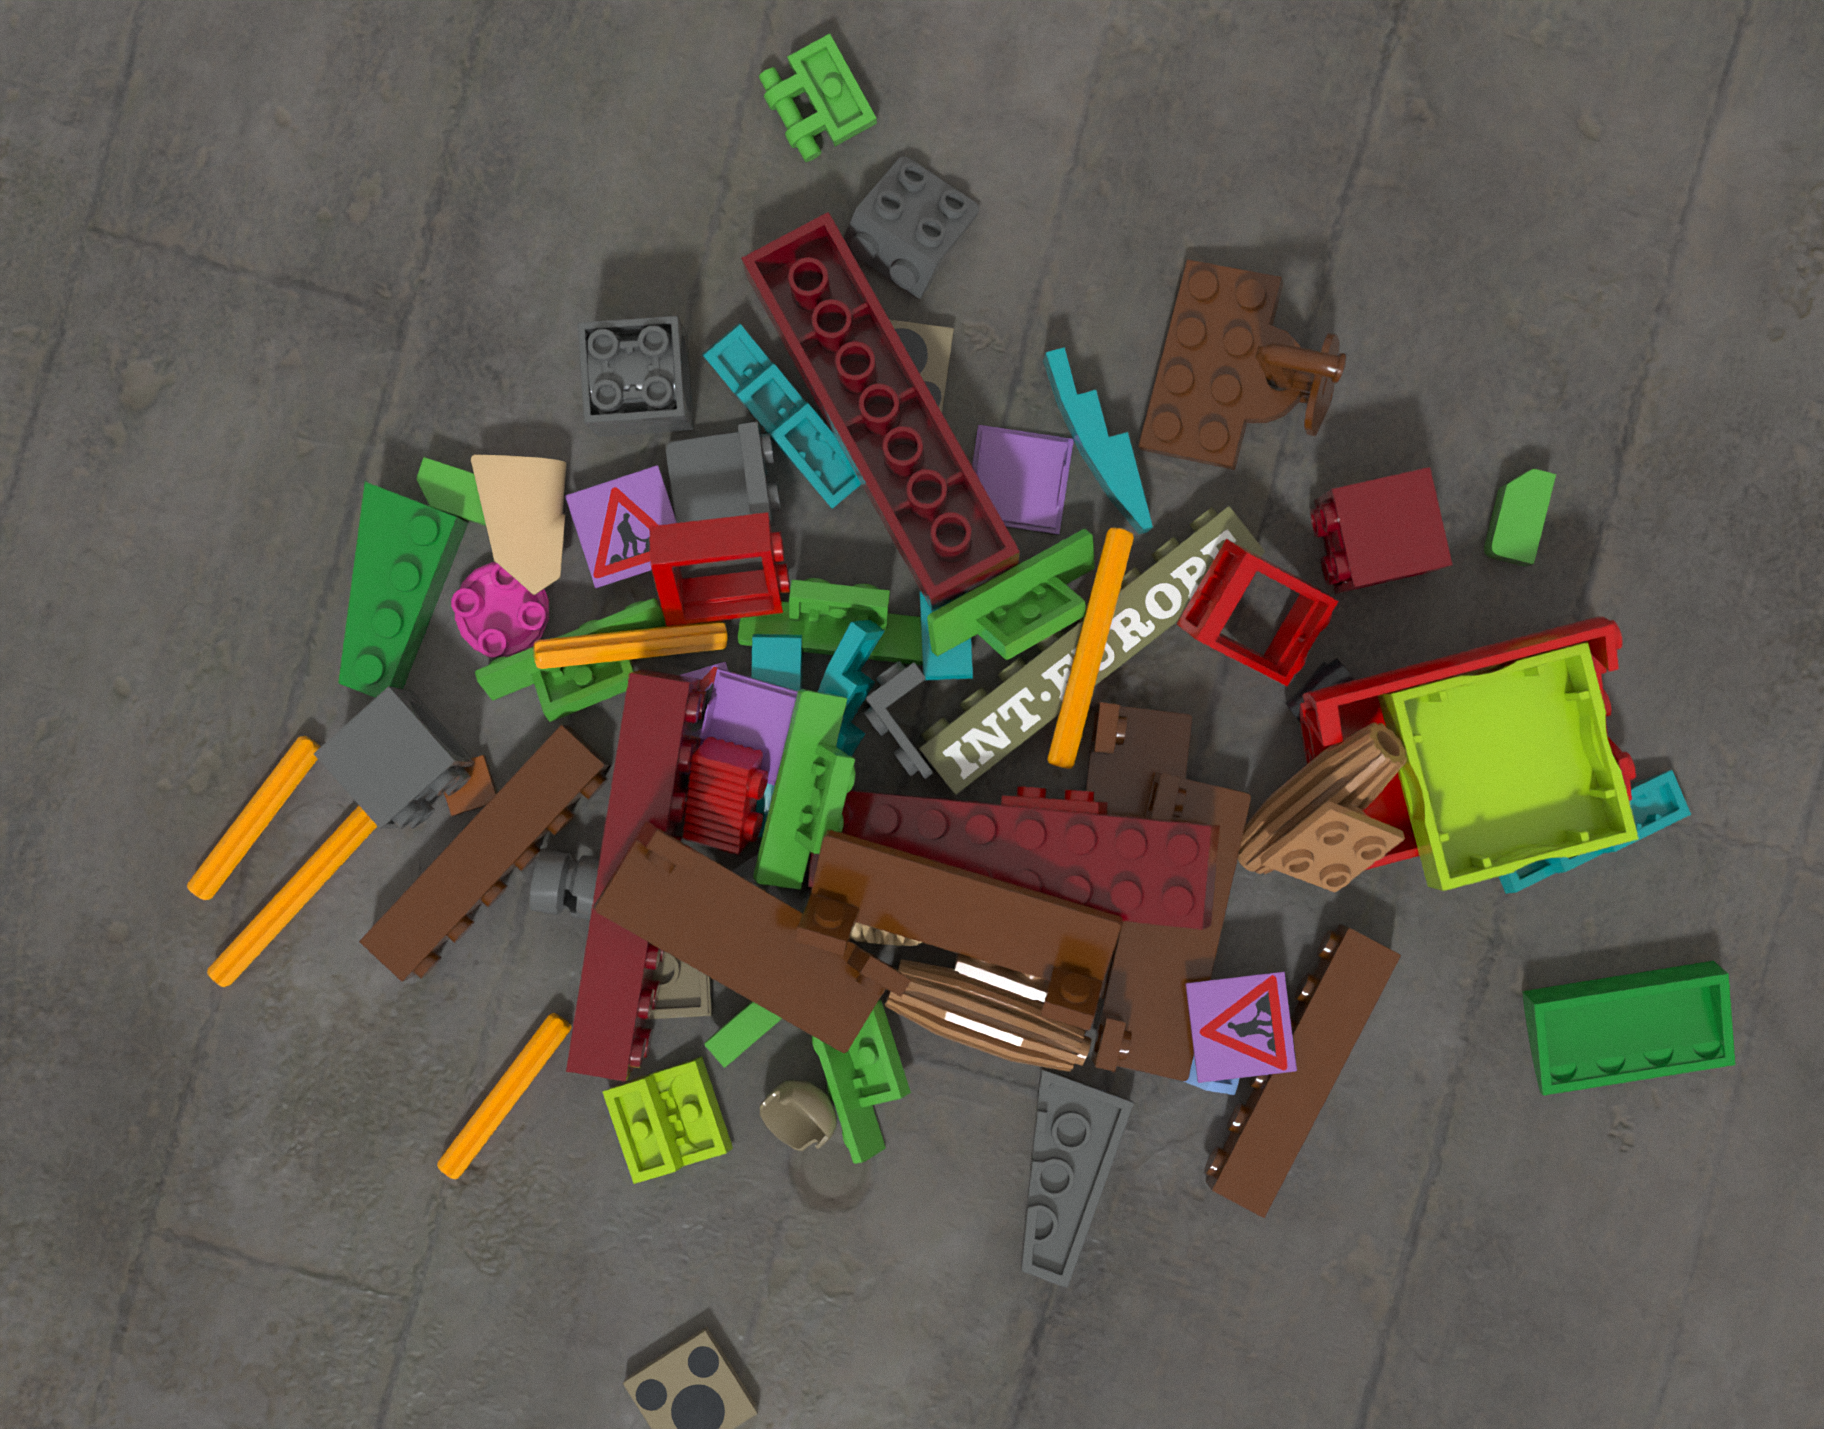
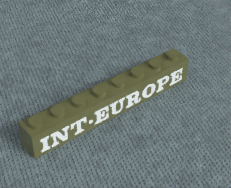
M1230 506L1219 514L1211 507L1189 524L1195 533L1184 542L1179 544L1175 537L1171 538L1151 554L1157 562L1143 574L1134 567L1124 575L1095 686L1180 619L1226 538L1258 556L1265 553L1264 549ZM1084 617L1079 619L1080 623L1066 634L1060 630L1037 643L1036 646L1042 653L1028 664L1020 657L1000 672L998 676L1003 683L991 693L987 694L983 687H981L963 701L960 707L965 713L954 722L949 724L943 717L921 734L927 743L919 748L955 795L1059 715Z

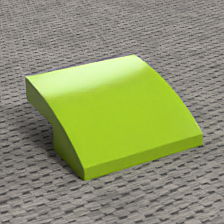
M702 1056L602 1091L633 1184L676 1172L683 1166L727 1154L733 1149Z

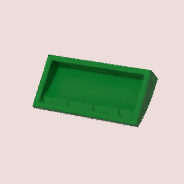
M1714 961L1522 991L1531 1055L1539 1090L1543 1096L1736 1065L1729 973Z

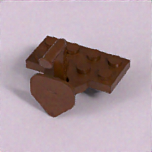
M1187 259L1138 447L1142 451L1235 470L1247 423H1269L1284 417L1299 402L1307 404L1304 421L1305 431L1307 435L1316 436L1331 405L1334 385L1339 382L1345 367L1346 354H1339L1340 341L1337 334L1328 333L1326 335L1321 352L1301 348L1287 331L1273 326L1284 284L1282 277ZM1269 383H1270L1272 386L1276 387L1279 391H1277V390H1275V389H1272V388L1269 386Z

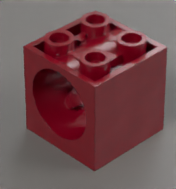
M1430 467L1334 488L1314 500L1316 508L1310 510L1311 524L1315 536L1323 538L1327 556L1321 557L1322 573L1326 584H1333L1335 594L1428 574L1453 565Z

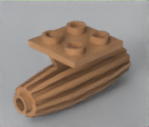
M1372 723L1343 739V742L1336 743L1321 752L1272 793L1245 825L1238 855L1239 863L1245 869L1252 872L1255 871L1258 874L1264 873L1265 875L1276 870L1335 893L1347 886L1351 880L1374 862L1383 858L1387 852L1405 839L1402 830L1374 820L1363 812L1407 762V751L1403 747L1400 738H1397L1391 729H1387L1385 725Z
M959 953L956 956L955 969L900 960L897 970L911 979V982L902 997L891 991L888 992L885 1001L887 1008L938 1036L1011 1062L1067 1072L1071 1071L1074 1064L1081 1066L1084 1064L1092 1038L1085 1036V1029L1040 1016L1049 984L1048 980Z

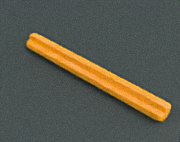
M1110 528L1104 541L1047 758L1048 763L1057 767L1071 769L1074 766L1134 539L1133 533L1121 528Z
M359 805L212 963L207 970V974L215 983L221 987L231 985L374 831L377 825Z

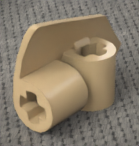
M473 455L471 463L494 561L528 591L536 595L561 577L565 527L563 505L567 463L555 459L536 457Z

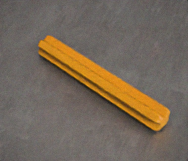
M715 621L552 638L535 641L533 656L536 667L539 669L722 650L726 648L728 635L724 622Z
M307 736L297 738L189 880L187 888L191 893L202 900L213 898L318 758L314 753L321 747L317 742Z
M556 1013L547 1016L440 1158L437 1167L442 1173L454 1180L463 1174L570 1032L571 1025L566 1019Z

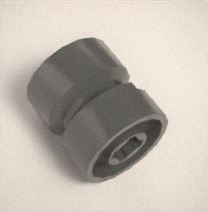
M542 848L538 854L530 891L531 911L559 915L564 909H569L573 918L590 920L600 857L583 855L578 861H573L569 852Z

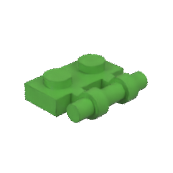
M831 34L787 56L788 63L795 74L788 79L782 81L775 67L769 68L759 75V79L766 90L764 98L771 110H777L787 128L784 134L792 148H798L805 162L812 161L821 155L822 152L814 137L826 130L833 145L837 146L877 124L874 112ZM804 92L816 112L803 119L793 101L796 96Z

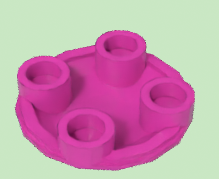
M491 562L475 569L462 582L460 589L453 594L451 599V607L455 613V621L461 636L476 651L481 652L487 657H510L530 649L534 642L543 636L549 621V599L545 589L533 595L496 562Z

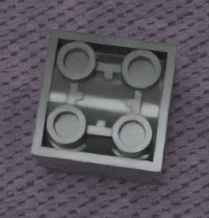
M678 316L577 323L584 423L598 437L694 430L688 334Z
M390 686L314 753L318 760L380 829H403L408 825L412 829L418 827L435 811L431 805L444 792L448 796L453 795L471 779V776L463 767H471L474 764L468 752L413 691Z

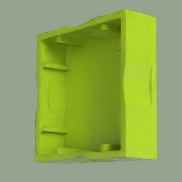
M1588 642L1560 647L1378 695L1386 728L1391 729L1396 737L1400 738L1403 747L1407 751V762L1398 771L1428 887L1446 891L1510 874L1523 866L1539 860L1559 857L1570 858L1639 839L1622 772L1611 752L1605 721L1606 711Z

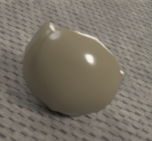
M783 1081L760 1104L759 1114L766 1127L780 1141L794 1150L804 1151L816 1142L818 1143L815 1147L817 1149L821 1148L833 1136L837 1128L836 1111L829 1097L822 1089L808 1081Z

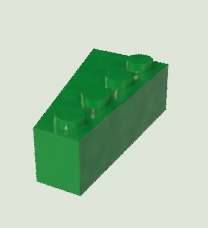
M368 482L364 483L338 684L374 698L381 694L388 686L404 689L468 526L467 522Z

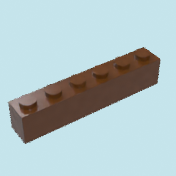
M561 725L359 942L401 982L414 977L415 974L420 979L424 978L442 959L436 952L448 939L456 943L474 925L475 921L470 917L471 914L482 903L490 907L506 891L508 885L503 880L513 869L517 867L522 872L537 858L541 850L537 846L540 840L549 831L556 836L573 819L575 814L570 808L582 795L589 800L605 785L608 778L603 773L611 764L569 725Z
M1339 924L1336 931L1329 930L1326 933L1317 951V956L1321 957V960L1314 974L1307 973L1301 980L1294 998L1299 1002L1290 1020L1297 1071L1251 1077L1249 1086L1254 1089L1246 1104L1239 1103L1232 1112L1227 1124V1130L1231 1131L1223 1148L1217 1146L1212 1151L1205 1165L1204 1173L1208 1174L1205 1182L1213 1192L1263 1218L1268 1213L1401 957L1399 953L1342 924Z

